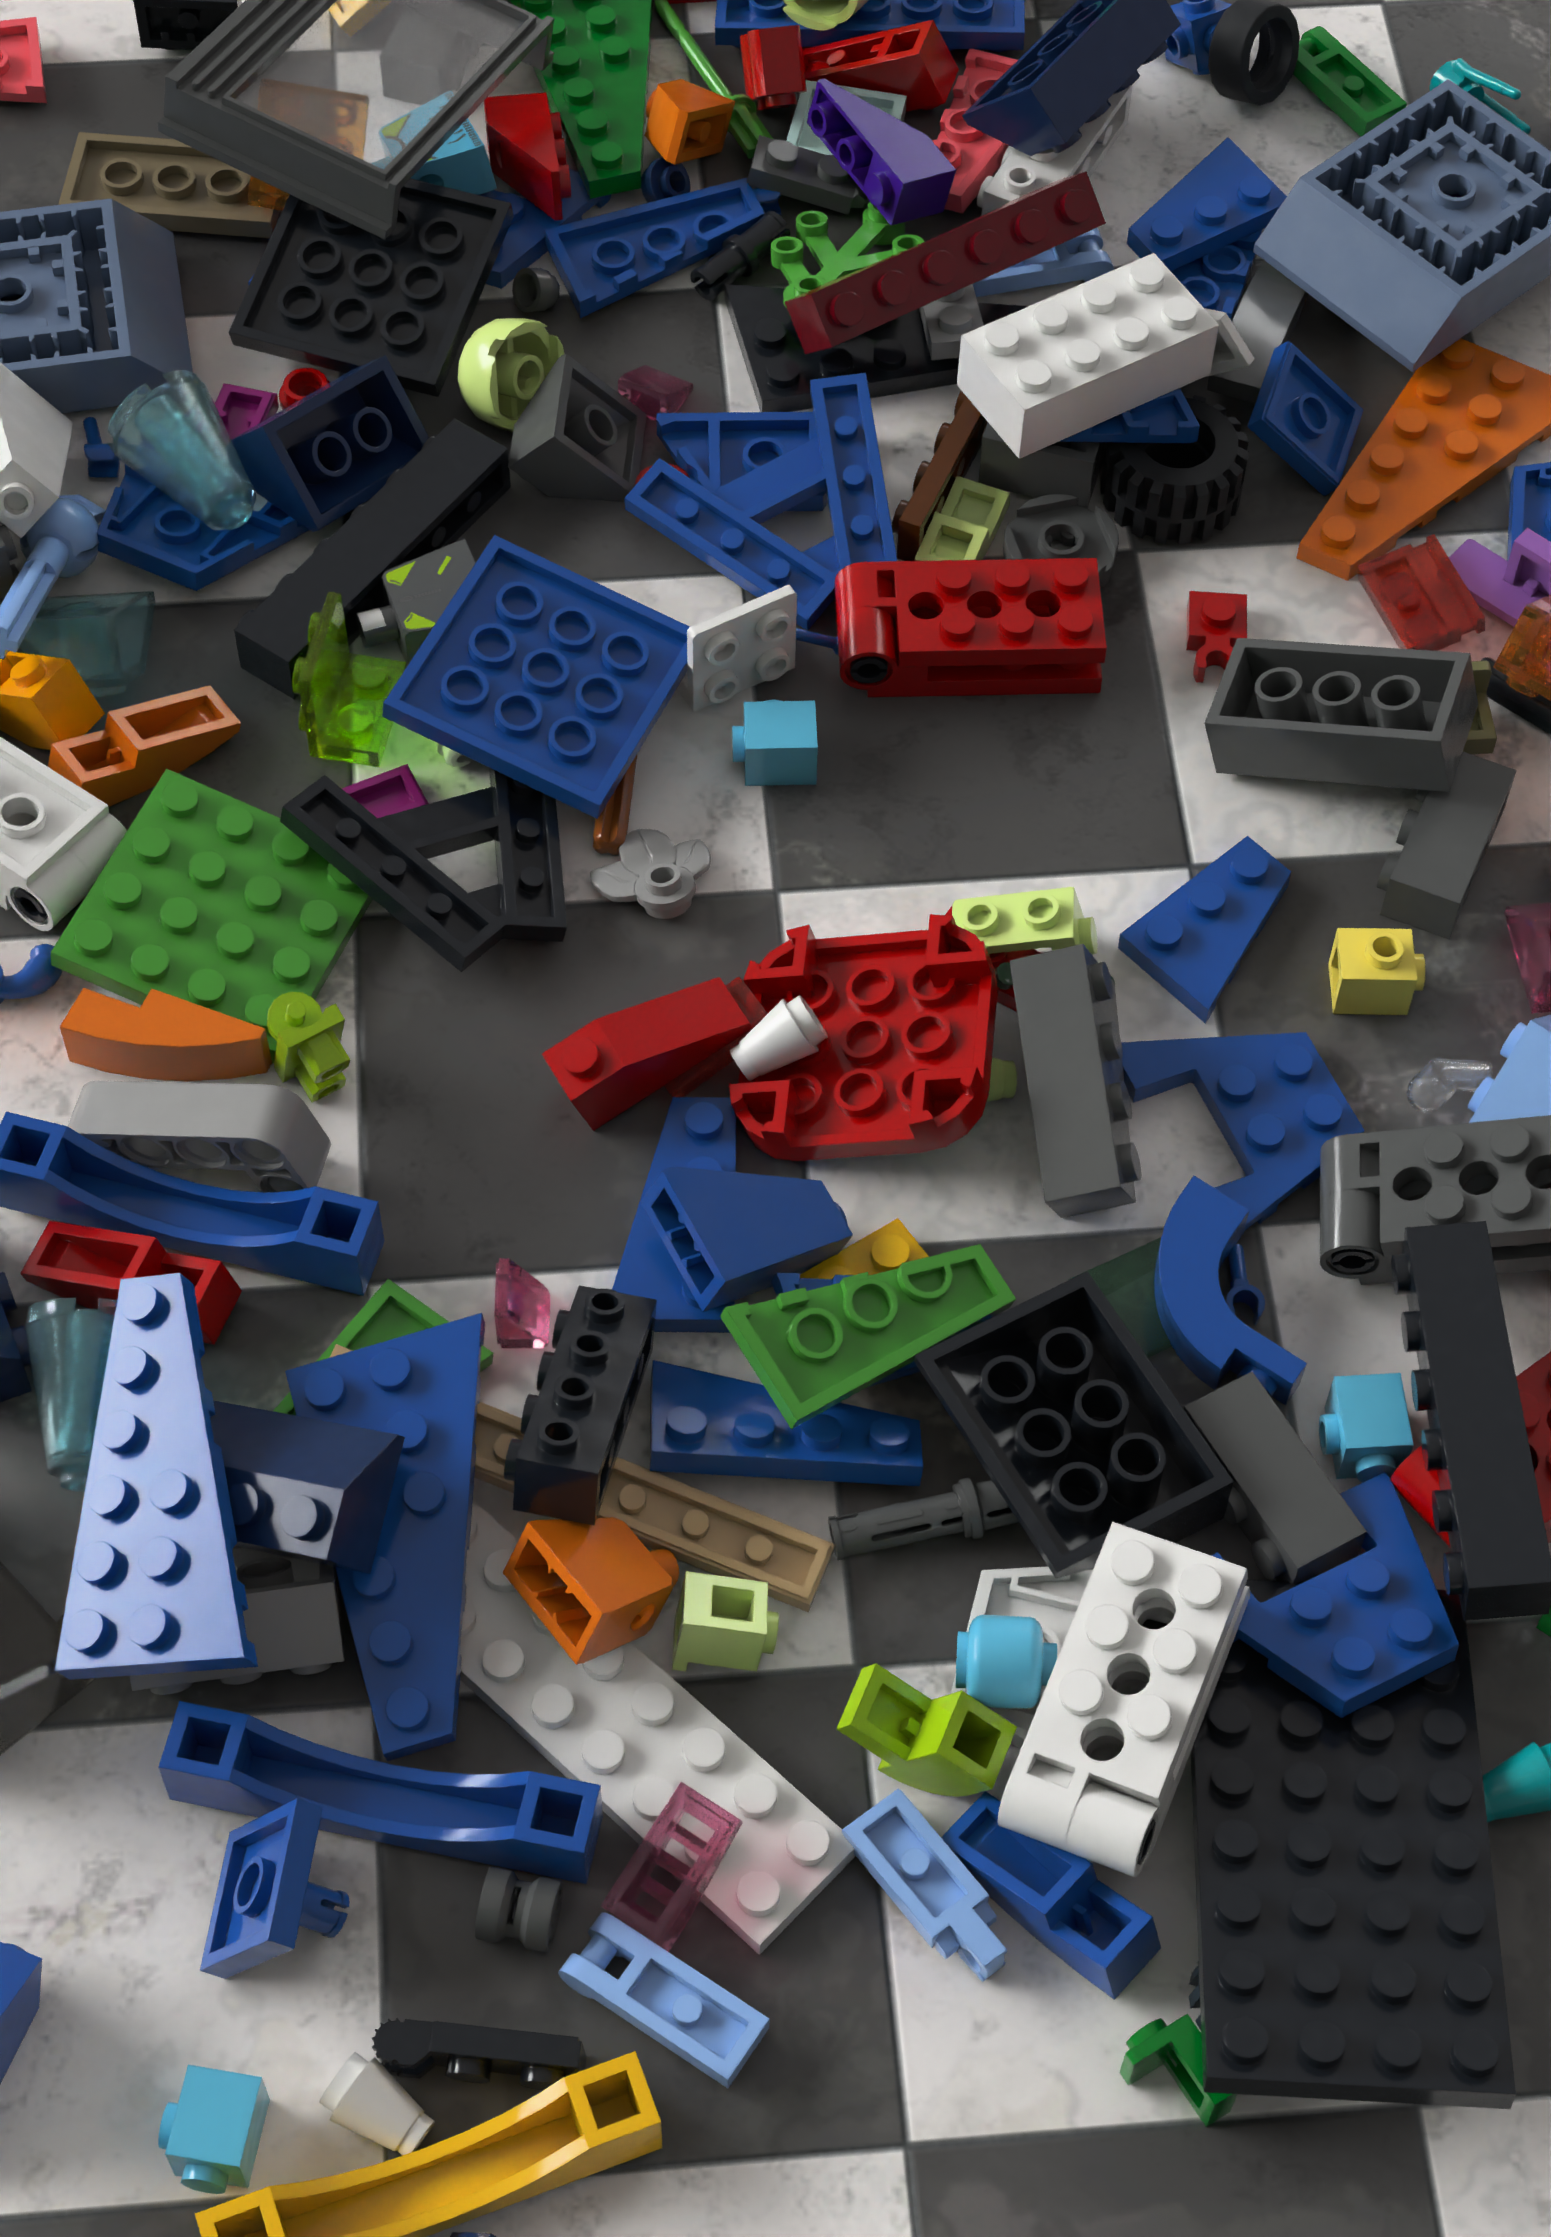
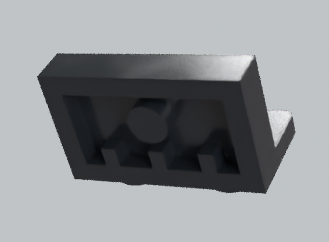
M133 0L141 47L167 50H194L242 4V1Z

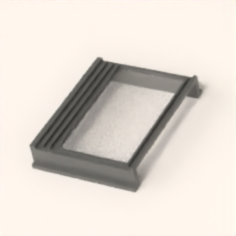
M245 0L165 76L164 117L158 121L157 131L386 240L396 229L400 190L521 61L541 71L553 61L554 52L550 50L555 18L547 15L542 20L536 15L504 0Z

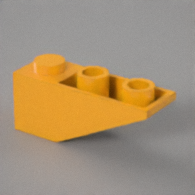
M11 651L7 653L5 659H0V730L33 748L51 750L52 743L85 735L105 714L70 659Z

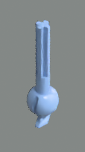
M80 494L59 496L57 501L32 528L20 538L21 551L26 558V562L0 605V659H5L9 651L17 652L57 579L79 575L96 559L98 554L97 544L99 543L97 536L98 523L102 521L106 510Z

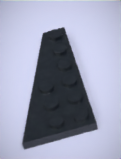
M725 284V302L760 412H793L813 408L810 394V380L866 373L870 398L957 384L959 358L931 360L919 308L832 348L805 354L789 312L783 303L785 288ZM978 302L984 325L1028 307Z

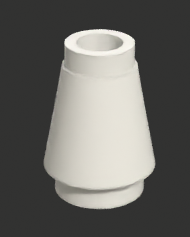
M799 995L788 1003L782 999L739 1041L738 1045L729 1051L737 1066L751 1082L760 1075L763 1076L818 1052L816 1045L828 1038V1035L813 1010L802 996Z
M356 2052L341 2067L319 2101L320 2104L332 2112L330 2121L394 2152L397 2151L401 2155L416 2151L435 2123L432 2118L424 2113L419 2104L376 2057L368 2062Z

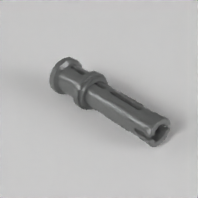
M970 1478L961 1479L958 1481V1484H954L952 1487L953 1492L895 1503L848 1515L828 1517L832 1543L835 1544L834 1553L837 1560L962 1532L964 1538L970 1537L972 1540L983 1537L985 1530L1017 1524L1019 1521L992 1480L974 1484Z

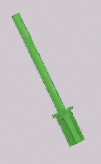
M655 0L656 12L672 35L679 41L681 48L710 90L735 101L727 132L733 135L749 159L753 158L759 135L773 139L756 115L755 102L748 95H733L695 39L685 29L683 22L667 0Z

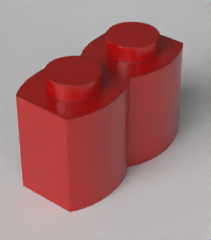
M800 25L757 29L741 35L740 45L746 95L753 101H757L758 110L789 107V105L797 104L796 95L807 92Z

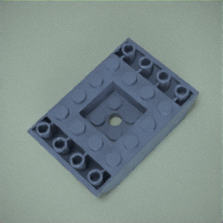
M1448 79L1300 177L1255 242L1253 252L1411 372H1414L1551 275V150ZM1459 194L1462 197H1451L1448 195Z
M113 199L0 212V362L61 413L196 396L173 232ZM18 299V300L11 301V302H5V301H3V300Z

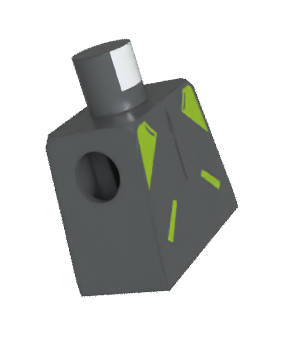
M466 539L454 542L385 571L381 576L384 606L356 614L358 630L365 648L397 640L407 666L409 665L475 565Z

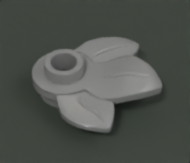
M637 829L627 834L625 842L620 846L621 861L592 870L590 878L595 889L607 899L614 902L638 901L650 916L659 919H669L685 913L690 908L692 898L696 892L695 880L709 869L711 856L707 846L700 839L685 841L674 846L668 836L658 830Z

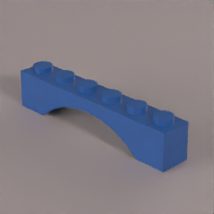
M10 1112L5 1113L0 1124V1207L69 1224L156 1237L160 1244L166 1248L362 1296L366 1292L385 1242L378 1201L317 1186L295 1191L252 1192L198 1184L130 1161L92 1142L68 1126Z
M183 1701L178 1703L158 1767L170 1800L259 1818L299 1798L323 1807L319 1830L583 1884H587L603 1819L601 1785L533 1771L507 1774H462L393 1765L313 1743L280 1730L248 1714Z

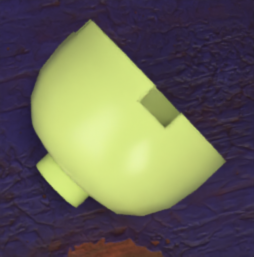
M525 318L495 319L474 331L464 345L459 360L458 384L461 397L477 418L501 430L513 432L515 423L557 359L564 355L561 341L558 336L550 335L545 328L547 325L540 321Z

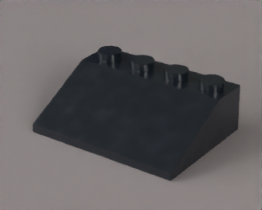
M1088 1271L915 1355V1364L1056 1579L1094 1568L1112 1522L1177 1543L1224 1518L1234 1481Z

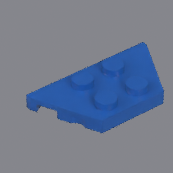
M813 412L656 413L657 436L676 464L685 470L692 480L710 492L817 437ZM826 490L787 511H823L828 504Z

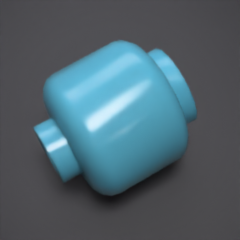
M979 1615L972 1620L969 1632L958 1631L956 1688L966 1689L968 1695L988 1708L1032 1709L1040 1700L1041 1688L1047 1685L1056 1663L1057 1643L1043 1642V1630L1035 1618Z

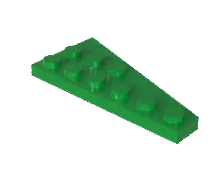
M508 0V3L530 12L542 20L547 15L555 18L550 50L554 52L553 61L543 71L535 67L533 68L543 91L547 92L548 103L552 112H560L563 138L589 198L592 199L640 189L643 170L644 124L646 123V94L648 92L653 0Z

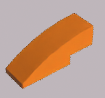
M208 685L109 711L104 730L52 743L48 767L110 807L156 786L166 768L180 773L207 756L237 734L240 730L241 722L212 686Z
M83 988L60 1025L69 1061L108 1073L155 1080L202 1081L267 1073L272 1065L265 1028L155 989L150 990L139 1008Z

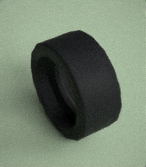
M1237 0L1224 11L1214 30L1209 49L1208 65L1211 82L1220 95L1237 101L1264 105L1273 102L1285 90L1296 66L1300 40L1297 20L1290 8L1265 0ZM1259 32V49L1255 62L1249 72L1250 52L1254 39Z

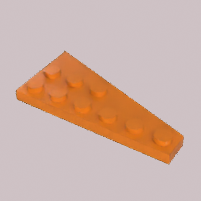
M1462 338L1419 367L1299 543L1296 559L1348 581L1396 546L1397 539L1416 525L1422 528L1434 520L1437 511L1451 500H1454L1456 503L1514 463L1517 460L1518 453L1536 440L1540 442L1546 440L1551 436V375Z

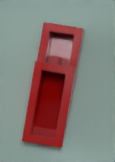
M56 1221L48 1222L20 1272L22 1277L29 1283L113 1318L115 1316L121 1279L181 1273L194 1284L203 1342L213 1345L216 1343L242 1292L224 1264L219 1260L168 1253L158 1239L152 1236Z

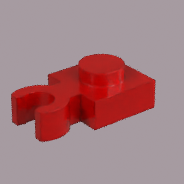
M1189 591L1186 650L1197 651L1193 676L1196 682L1203 683L1206 668L1216 665L1225 670L1237 638H1247V594Z

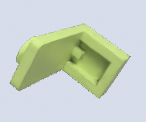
M1074 887L958 899L952 904V916L956 925L975 934L981 942L984 941L989 954L1051 947L1053 951L1079 944H1084L1091 954L1097 953V931L1094 918H1084Z

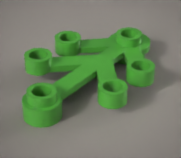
M869 202L868 208L863 212V225L837 252L828 237L827 215L820 211H805L796 217V238L785 236L772 241L771 264L782 271L790 284L783 292V303L786 307L785 302L794 297L919 245L924 240L917 235H905V222L891 226L879 210ZM803 243L807 245L821 268L816 275H810L803 265ZM875 244H892V250L866 255Z

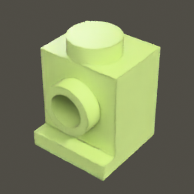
M686 1571L674 1617L672 1670L686 1672L689 1662L757 1672L762 1653H774L778 1634L779 1614L778 1612L767 1611L768 1582Z

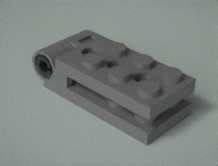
M1551 1115L1345 1134L1333 1137L1322 1145L1320 1149V1266L1327 1273L1341 1278H1359L1361 1285L1393 1282L1391 1259L1392 1255L1402 1254L1406 1227L1486 1221L1496 1274L1551 1270Z

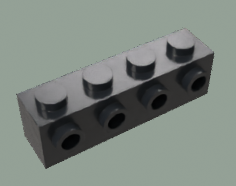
M579 1285L570 1311L559 1310L552 1339V1348L556 1350L554 1353L544 1351L537 1376L539 1396L528 1394L521 1419L523 1440L512 1438L506 1455L504 1479L514 1481L513 1510L595 1526L653 1350L656 1299L618 1293L611 1289H596Z

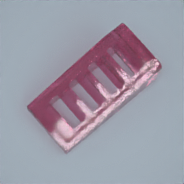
M680 1782L602 1902L601 1907L669 1952L687 1925L743 1822L683 1782ZM685 1812L715 1831L708 1843L679 1825ZM671 1838L699 1856L692 1868L665 1851ZM656 1864L683 1881L676 1893L650 1877ZM641 1891L667 1906L660 1918H657L635 1903Z

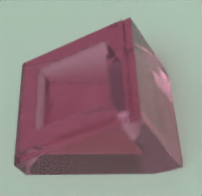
M647 365L623 374L618 380V393L645 412L647 418L655 421L656 413H677L693 391V383Z
M499 1258V1263H496L494 1311L497 1344H500L501 1348L547 1347L550 1330V1293L548 1289L511 1259Z

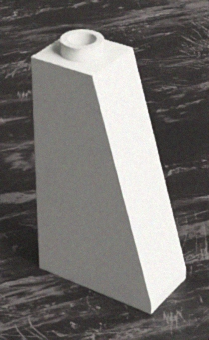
M0 362V522L22 538L60 496L73 422Z

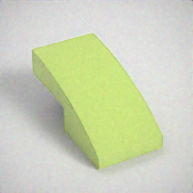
M957 476L941 513L935 511L914 561L983 560L1010 505V492Z

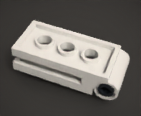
M0 737V906L6 910L12 907L32 927L41 931H49L86 897L127 830L109 813V807L106 803Z
M1112 1522L1005 1787L998 1812L999 1826L1135 1878L1140 1874L1148 1855L1151 1856L1250 1599V1589L1248 1586H1245L1248 1579L1247 1568ZM1155 1616H1164L1172 1620L1167 1626L1160 1629H1148L1142 1626L1146 1620ZM1128 1680H1141L1147 1683L1146 1687L1136 1694L1125 1695L1116 1691L1120 1684ZM1104 1744H1114L1122 1748L1121 1752L1111 1760L1097 1761L1089 1757L1094 1749Z

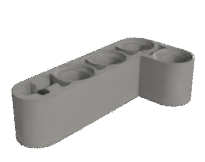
M91 1081L83 1086L68 1123L69 1128L92 1142L130 1161L149 1168L245 1170L261 1192L295 1191L317 1186L331 1147L329 1137L305 1102L292 1091L270 1084Z

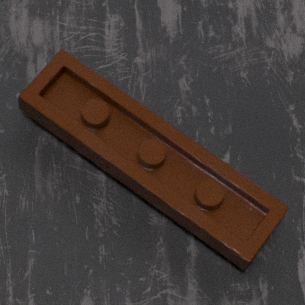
M962 390L956 401L955 417L952 423L944 422L939 429L934 445V456L931 462L922 461L917 470L913 483V495L910 501L901 500L895 511L892 531L898 534L897 559L914 561L935 511L941 513L956 477L964 478L982 446V437L988 421Z

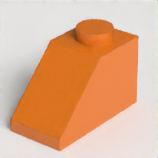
M683 79L660 83L657 85V89L652 92L647 102L646 117L648 118V123L644 136L665 161L674 165L720 153L723 149L735 101Z

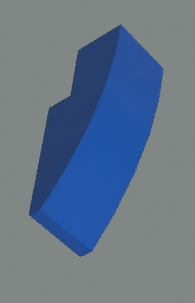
M985 1791L941 1838L985 1889L989 1897L1008 1915L1077 1973L1115 2000L1161 1949L1153 1917L1099 1881L1093 1863L1087 1859L999 1826L998 1812L1001 1801Z

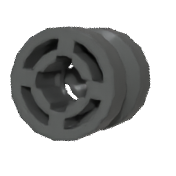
M490 1867L484 1881L477 1911L476 1939L499 1943L505 1938L520 1940L525 1949L549 1953L561 1910L563 1881L539 1877L535 1881L529 1882L519 1880L512 1870Z

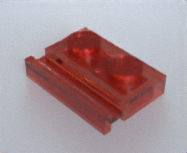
M1435 534L1426 537V543L1413 548L1411 544H1408L1358 565V580L1400 649L1438 651L1460 642L1461 636L1475 630L1479 634L1485 631V616Z

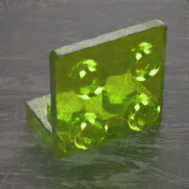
M328 592L322 612H314L310 619L308 629L309 650L306 658L299 657L294 667L292 688L294 693L301 695L298 719L299 729L307 733L311 757L380 767L393 726V721L382 717L383 702L407 668V665L404 661L349 653L341 594Z

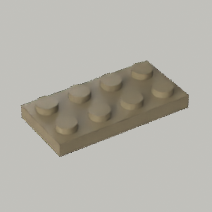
M79 132L58 205L113 199L170 231L271 238L277 223L284 191L175 139Z

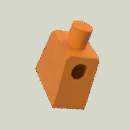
M615 1517L597 1518L595 1526L563 1519L528 1521L502 1573L577 1665L645 1636L652 1629L673 1587L678 1581L679 1566L671 1551L665 1548L649 1551L624 1521Z

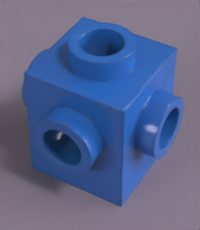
M1183 0L1180 3L1171 5L1170 7L1181 25L1166 40L1168 45L1165 51L1166 60L1188 68L1196 75L1210 74L1208 67L1209 49L1214 30L1224 11L1232 4L1221 0Z

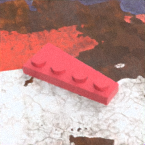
M977 49L968 50L965 58L966 69L963 76L958 75L953 88V101L950 108L945 109L940 120L941 131L938 138L932 140L956 169L944 208L946 210L963 214L978 195L985 178L993 176L1001 166L1003 156L1009 145L969 126L962 115L1018 61L1017 59Z

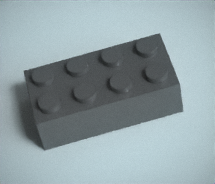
M1237 638L1204 723L1216 773L1450 792L1478 707L1470 653Z

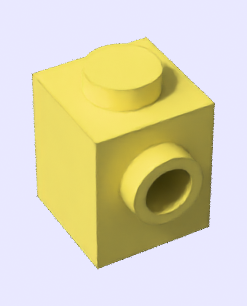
M1337 928L1328 962L1333 1014L1407 1015L1414 991H1422L1425 983V958L1423 954L1414 953L1412 929Z

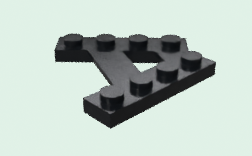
M489 768L491 785L489 788L377 818L324 775L282 807L280 822L460 972L469 967L501 939L563 942L567 930L556 799ZM495 840L498 884L468 893L428 859Z

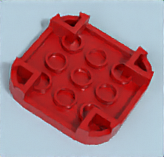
M930 914L928 930L816 939L810 925L786 930L790 940L770 951L760 964L750 960L743 981L750 993L747 1019L753 1028L782 999L788 1003L800 995L813 1010L828 1035V1038L816 1045L818 1048L816 1053L763 1076L760 1075L751 1082L740 1070L739 1082L729 1084L731 1105L745 1132L757 1149L775 1159L792 1161L923 1153L949 1146L967 1135L982 1117L990 1089L998 997L997 979L984 941L981 942L975 934L957 926L953 916Z

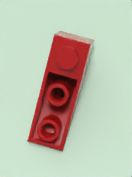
M547 92L487 97L484 100L487 147L492 173L552 219L563 220L562 199L571 198L569 165H567L565 141L562 138L560 112L550 113Z

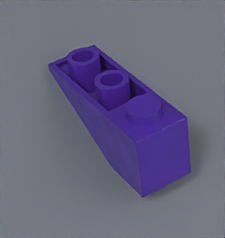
M825 78L818 80L808 112L807 124L888 223L892 226L944 212L956 169L928 135Z

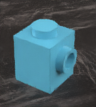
M772 699L744 702L743 726H732L733 762H744L745 786L816 785L818 743L815 700L781 701Z
M1401 1373L1334 1376L1324 1407L1325 1414H1321L1319 1418V1441L1323 1455L1332 1454L1336 1479L1357 1478L1360 1482H1365L1383 1472L1391 1478L1397 1467L1411 1454L1414 1446Z
M188 2065L179 2102H168L166 2105L158 2138L159 2148L166 2149L165 2155L175 2176L182 2177L181 2183L184 2186L211 2194L225 2193L227 2185L249 2187L270 2102L262 2077Z

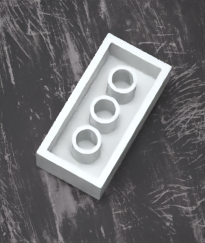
M1152 253L961 335L957 386L1020 459L1210 375L1219 324L1157 255Z

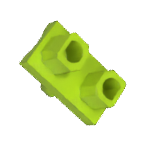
M292 991L281 994L272 1002L268 1009L267 1027L270 1035L277 1041L274 1069L282 1083L297 1077L312 1103L345 1086L346 1078L342 1071L349 1067L350 1059L341 1045L345 1019L336 1003L325 1008L322 1014L320 1005L313 997L303 992Z

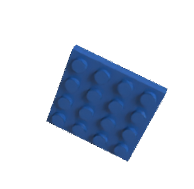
M494 535L383 702L382 717L598 819L687 673V630L690 626Z

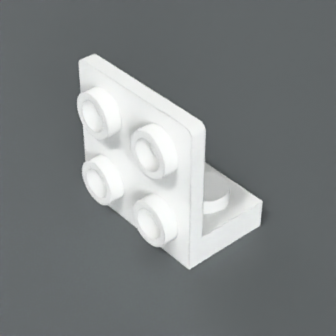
M786 585L695 624L687 630V673L677 687V690L693 712L713 703H723L732 698L736 693L761 682L778 679L787 671L795 668L797 594L790 585Z

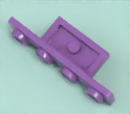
M1526 528L1514 540L1510 557L1507 561L1475 540L1468 539L1439 566L1437 572L1438 580L1551 650V541Z

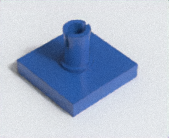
M297 1798L229 1832L200 1971L227 1979L289 1952L295 1948L299 1926L319 1932L327 1938H333L340 1932L348 1914L336 1911L334 1907L338 1906L344 1909L349 1907V1895L341 1890H332L308 1881L323 1807Z

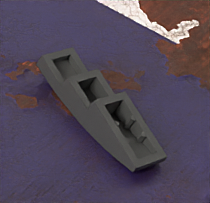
M1265 261L1261 263L1252 278L1232 320V323L1255 359L1249 366L1209 376L1207 385L1208 391L1256 403L1274 349L1288 340L1291 342L1309 295Z

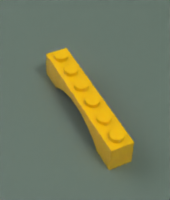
M636 2051L563 2077L539 2094L505 2113L426 2148L338 2175L297 2183L268 2186L195 2213L201 2237H427L662 2149L661 2120Z

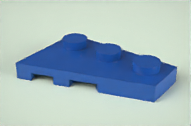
M1227 137L1129 227L1127 245L1139 258L1155 253L1166 267L1172 271L1266 228L1287 196Z
M1246 836L1120 933L1118 949L1206 1024L1227 983L1230 984L1238 971L1241 960L1252 941L1259 936L1286 891L1291 871L1249 836Z

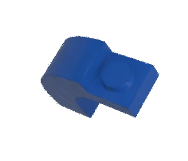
M1193 1175L1169 1213L1157 1255L1154 1295L1162 1328L1178 1357L1189 1370L1212 1389H1217L1229 1370L1237 1374V1379L1253 1372L1270 1397L1286 1405L1300 1385L1307 1363L1243 1323L1227 1305L1219 1284L1218 1270L1243 1235L1250 1210Z

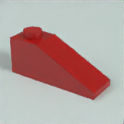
M934 20L802 49L805 80L817 82L825 78L836 85L907 96L906 112L917 109L930 110L945 104L959 71Z
M717 977L594 1019L543 1052L542 1056L572 1104L591 1129L595 1131L753 1027L721 978Z

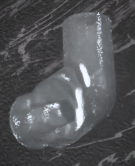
M1432 1059L1410 1080L1407 1088L1408 1101L1419 1112H1435L1457 1091L1475 1092L1486 1077L1492 1078L1491 1061Z

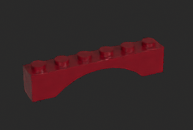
M1087 171L1050 183L944 234L786 301L785 305L805 354L817 352L839 345L1102 226L1106 222Z

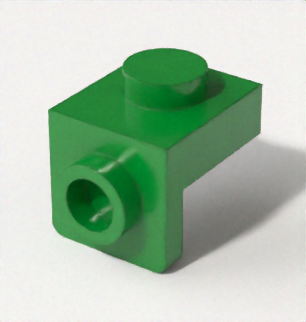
M1188 2013L1168 2026L1162 2018L1156 2019L1139 2029L1128 2039L1126 2045L1130 2050L1125 2053L1119 2072L1127 2085L1133 2084L1164 2064L1206 2127L1231 2111L1237 2094L1204 2092L1202 2036Z

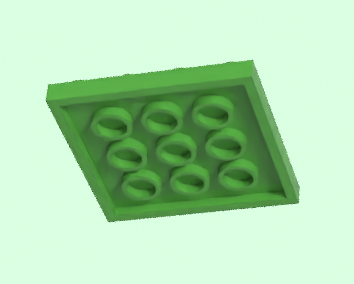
M166 768L52 949L51 965L140 1005L143 1004L150 990L155 989L266 1029L271 1060L274 1063L277 1041L270 1035L267 1027L268 1009L272 1002L281 994L292 991L303 992L313 997L314 1000L316 999L373 899L283 825L279 817Z

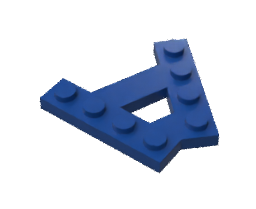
M866 373L810 380V394L817 432L816 438L712 492L659 458L624 498L625 510L757 598L790 585L797 594L796 624L808 631L835 599V577L841 569L858 562L897 561ZM826 490L833 536L801 552L760 525Z

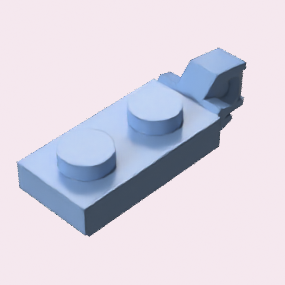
M899 1788L842 1829V1834L854 1848V1855L931 1948L935 1946L936 1950L945 1959L957 1951L960 1958L982 1982L1006 1964L1004 1958L1007 1949L989 1928V1926L997 1921V1915L988 1904L989 1894Z

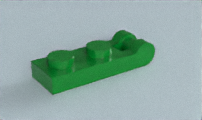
M1317 26L1302 34L1293 75L1359 136L1362 137L1407 106V103L1326 29Z

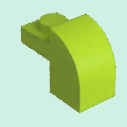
M876 1663L861 1669L836 1730L880 1757L882 1760L877 1770L885 1775L919 1790L938 1795L960 1797L993 1789L1017 1726L962 1690L930 1699Z

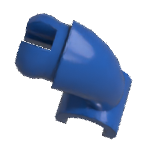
M41 944L35 946L30 951V959L26 962L25 966L14 975L4 976L3 969L0 966V1004L4 999H23L42 994L56 984L62 975V970L51 965L53 945Z

